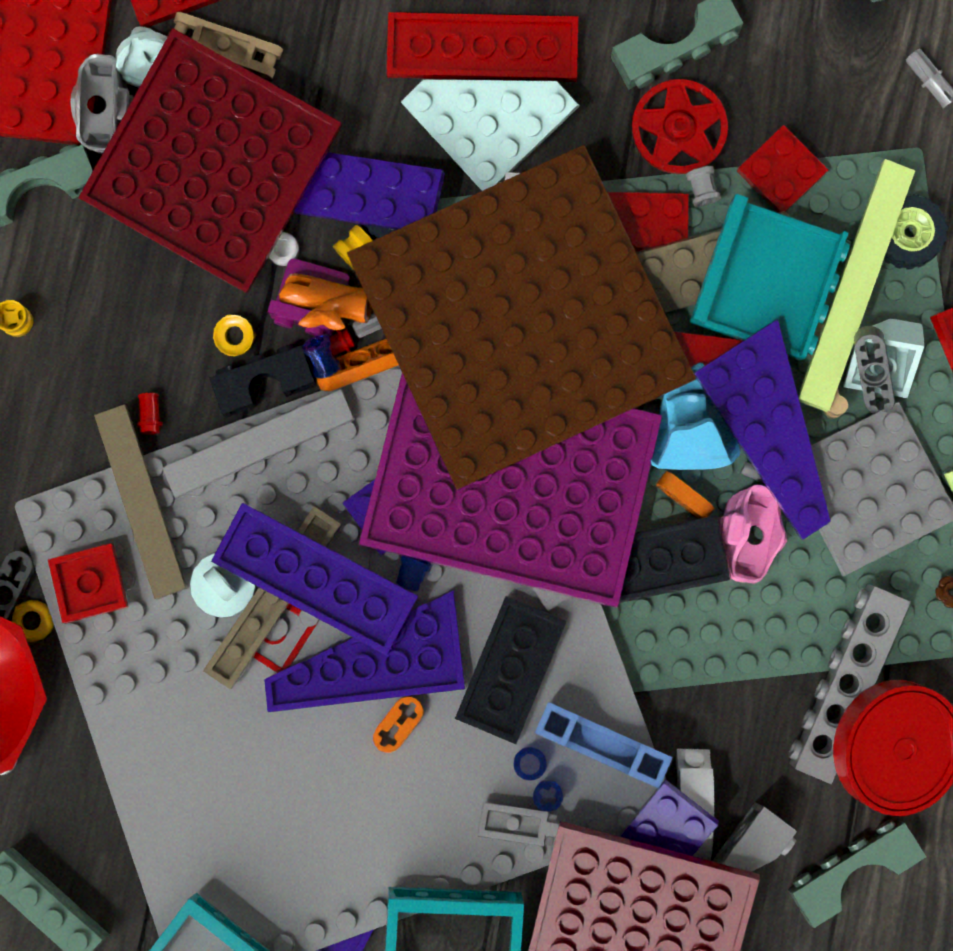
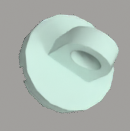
M139 26L135 27L130 36L122 41L117 48L115 60L117 70L126 83L138 88L141 86L168 36Z
M213 553L202 559L195 567L190 580L191 595L197 606L209 615L220 618L236 616L243 612L255 594L256 585L211 562L215 554Z

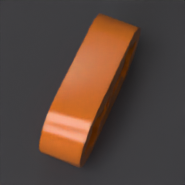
M665 471L656 483V486L697 519L709 517L715 509L704 497L668 471Z
M408 696L400 698L373 734V741L378 750L391 753L397 751L403 745L424 715L422 703L418 699ZM414 703L416 705L414 709L417 714L416 718L408 717L403 724L399 723L398 720L403 715V710L400 709L401 705ZM394 725L398 726L399 729L394 735L395 740H397L396 744L383 746L381 744L383 737L380 733L383 730L389 732Z

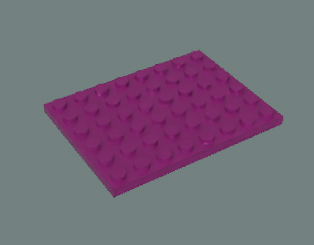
M402 373L359 545L617 608L662 415L632 409L456 490Z

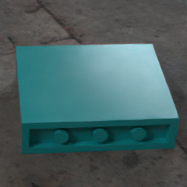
M735 194L723 222L690 323L744 341L778 319L787 356L801 361L807 357V354L812 355L816 348L819 336L814 335L818 323L823 324L827 316L829 305H826L825 301L828 292L833 293L837 286L840 275L835 272L839 261L844 262L848 254L850 243H847L846 239L849 232L843 231L841 234H837L747 203V197Z

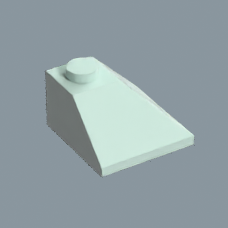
M890 318L873 326L879 328L884 334L894 396L908 398L924 349L923 326L920 323ZM872 339L865 340L868 355L874 354ZM854 347L843 387L862 390ZM871 365L865 372L870 376H878L884 369L879 365ZM881 386L874 387L875 393L882 394Z

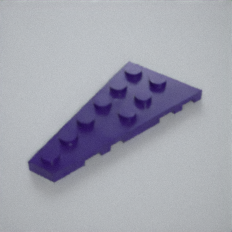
M777 319L695 372L694 375L800 539L804 540L830 523L831 520Z
M454 590L410 611L388 655L355 638H351L342 644L264 679L267 711L278 712L465 689Z

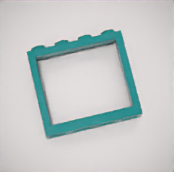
M388 887L385 951H396L398 912L510 916L509 951H521L524 913L522 892Z
M195 893L187 900L149 950L163 951L188 917L191 916L234 951H270L198 893Z

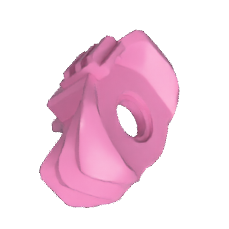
M753 485L734 494L727 502L724 515L718 517L731 578L737 582L755 584L765 577L773 559L785 546L787 534L782 522L781 508L768 488L763 485ZM751 526L759 527L763 533V538L757 545H752L747 541Z

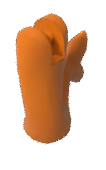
M298 273L289 274L285 285L279 293L282 303L299 308L312 309L299 321L298 324L302 327L313 328L324 325L332 330H342L345 328V325L341 318L351 319L359 323H367L372 313V307L363 287H351L314 276Z

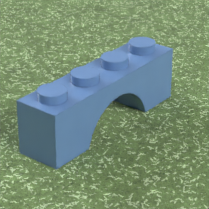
M550 702L547 703L535 731L536 734L604 763L658 789L673 758Z

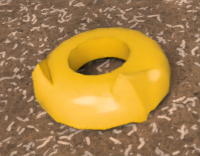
M231 314L226 315L217 322L213 333L215 346L227 356H239L246 353L256 338V333L247 319ZM234 326L239 327L243 332V340L238 345H232L227 339L228 330Z
M29 600L18 604L14 608L12 622L22 626L27 642L43 640L50 634L54 623L49 608L45 603L38 600ZM31 611L38 613L41 618V623L35 630H28L23 625V617Z

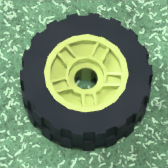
M915 194L912 196L906 195L884 257L886 263H891L899 269L906 268L908 270L917 266L919 268L930 262L943 249L942 246L947 240L948 224L946 225V217L939 210L940 207L936 203L933 204L930 201L931 199L922 198ZM911 226L914 237L906 236L904 230Z

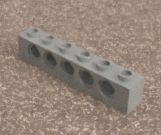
M867 584L865 589H860L854 601V607H857L852 620L847 619L842 628L841 637L844 639L839 650L834 649L829 658L828 667L831 669L826 680L821 679L816 688L815 697L817 701L813 710L808 709L803 718L801 727L804 728L801 738L800 740L796 739L790 748L788 757L791 760L789 764L793 768L832 784L836 775L833 744L839 721L851 702L866 689L875 685L911 603L910 601L870 584ZM872 613H877L880 618L878 627L874 630H868L866 627L867 617ZM864 643L867 648L865 657L861 660H855L852 654L854 647ZM845 674H852L854 679L852 687L848 690H841L839 686L841 677ZM833 704H839L841 712L838 718L828 720L826 717L827 709ZM819 735H826L828 739L827 745L821 750H814V739Z

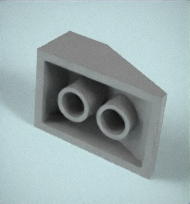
M754 802L712 862L752 872L776 860L780 854L785 856L796 842L793 836L797 831L767 808Z

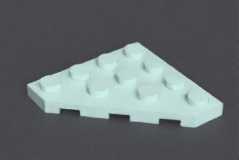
M422 80L401 101L482 191L501 183L505 179V172H512L580 106L557 81Z

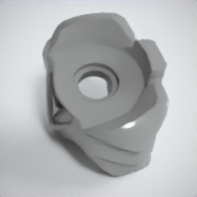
M93 54L86 58L79 67L78 78L71 93V112L76 125V137L84 147L98 153H103L134 98L132 95H129L127 83L122 79V75L117 70L114 56ZM93 96H100L106 102V109L100 114H94L87 107L88 100Z

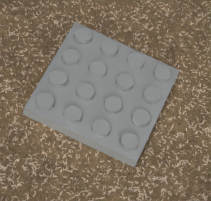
M899 402L895 403L889 412L879 411L811 445L831 520L830 523L820 528L819 532L842 576L848 575L953 521V504Z

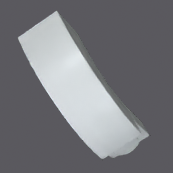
M677 749L678 789L714 817L713 769H711L710 750ZM713 832L693 855L694 857L711 861Z

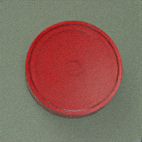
M907 680L881 682L859 694L843 713L834 737V765L843 787L859 802L879 813L891 816L915 814L936 803L953 784V706L936 691Z

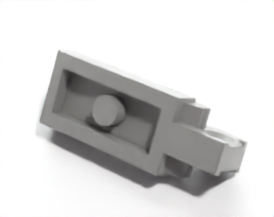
M482 802L477 836L543 847L544 845L553 846L554 838L556 839L559 824H556L557 815H551L549 812Z

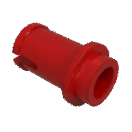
M348 329L343 331L337 330V334L312 344L320 363L344 351H347V353L351 352L350 348L354 347L355 343Z
M142 393L138 395L140 422L137 423V427L140 428L141 434L160 433V427H163V422L159 421L158 393Z

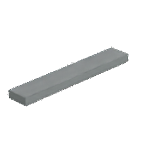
M340 389L162 467L174 497L179 498L350 423L355 419L343 391Z

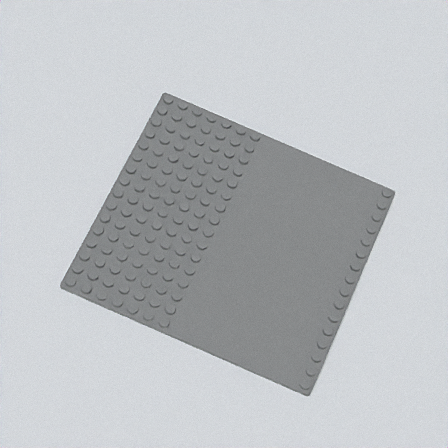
M399 365L339 389L315 392L144 455L188 588L160 599H154L111 467L25 498L15 504V510L159 937L187 900L195 893H198L270 951H316L386 925L388 887L483 890L550 864L555 838L553 846L544 845L543 847L478 837L482 802L545 811L551 815H557L556 824H560V821L619 836L658 789L535 733L547 703L550 702L655 749L601 604L569 597L549 611H546L532 587L390 552L380 556L376 549L359 545L362 530L342 503L376 478L402 374ZM340 389L343 391L354 416V421L179 498L174 497L162 467ZM242 503L296 531L313 506L342 524L327 547L418 595L412 610L454 590L465 689L408 696L414 697L422 703L424 715L397 751L385 753L378 750L373 741V734L395 703L403 697L268 712L264 679L277 673L255 658H252L232 689L227 688L203 672L241 613L233 617L222 618L205 613L197 606L191 595L190 580L195 567L200 561L217 551ZM110 543L114 544L129 607L67 624L62 623L48 559ZM505 596L567 621L517 744L455 719ZM285 609L266 637L270 641H278L286 636L285 639L276 645L268 644L264 641L257 652L279 667H282L307 627L316 625L290 667L353 637L304 611H301L300 615L297 616L290 610ZM414 703L401 705L400 709L403 710V715L398 720L399 723L403 724L408 717L416 718L417 714L414 711L416 705ZM394 725L389 732L383 730L380 733L383 737L381 742L383 746L396 744L397 740H395L394 735L399 727ZM398 912V920L417 913ZM189 916L163 951L234 950Z

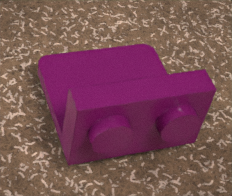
M290 259L279 293L285 285L289 274L294 273L314 276L347 286L350 279L346 273L302 260ZM279 293L276 301L271 299L268 313L274 319V323L282 327L292 328L293 325L302 327L298 324L299 321L312 310L282 303ZM324 325L313 328L302 327L305 328L306 333L317 337H323L324 334L332 336L335 331Z

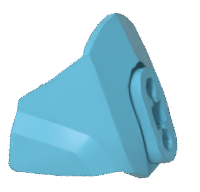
M698 363L692 366L691 369L695 373L705 365ZM697 379L663 395L658 415H662L653 457L650 460L651 465L658 469H716L732 464L740 456L738 442Z

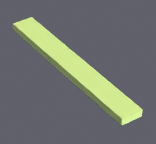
M887 159L881 164L799 391V402L825 412L830 411L854 344V336L859 330L915 173L913 169Z

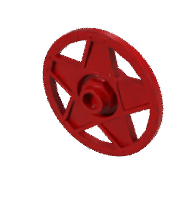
M685 79L668 80L648 90L638 102L632 119V135L639 153L653 167L671 174H687L694 169L708 166L720 154L728 133L726 111L719 98L704 85ZM685 88L701 93L711 103L692 106ZM667 89L664 108L643 109L653 96ZM720 120V137L713 150L704 131ZM639 127L658 137L653 156L642 142ZM681 151L699 161L687 166L669 165Z

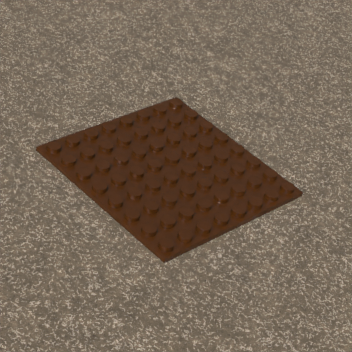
M585 145L347 252L456 490L696 380Z

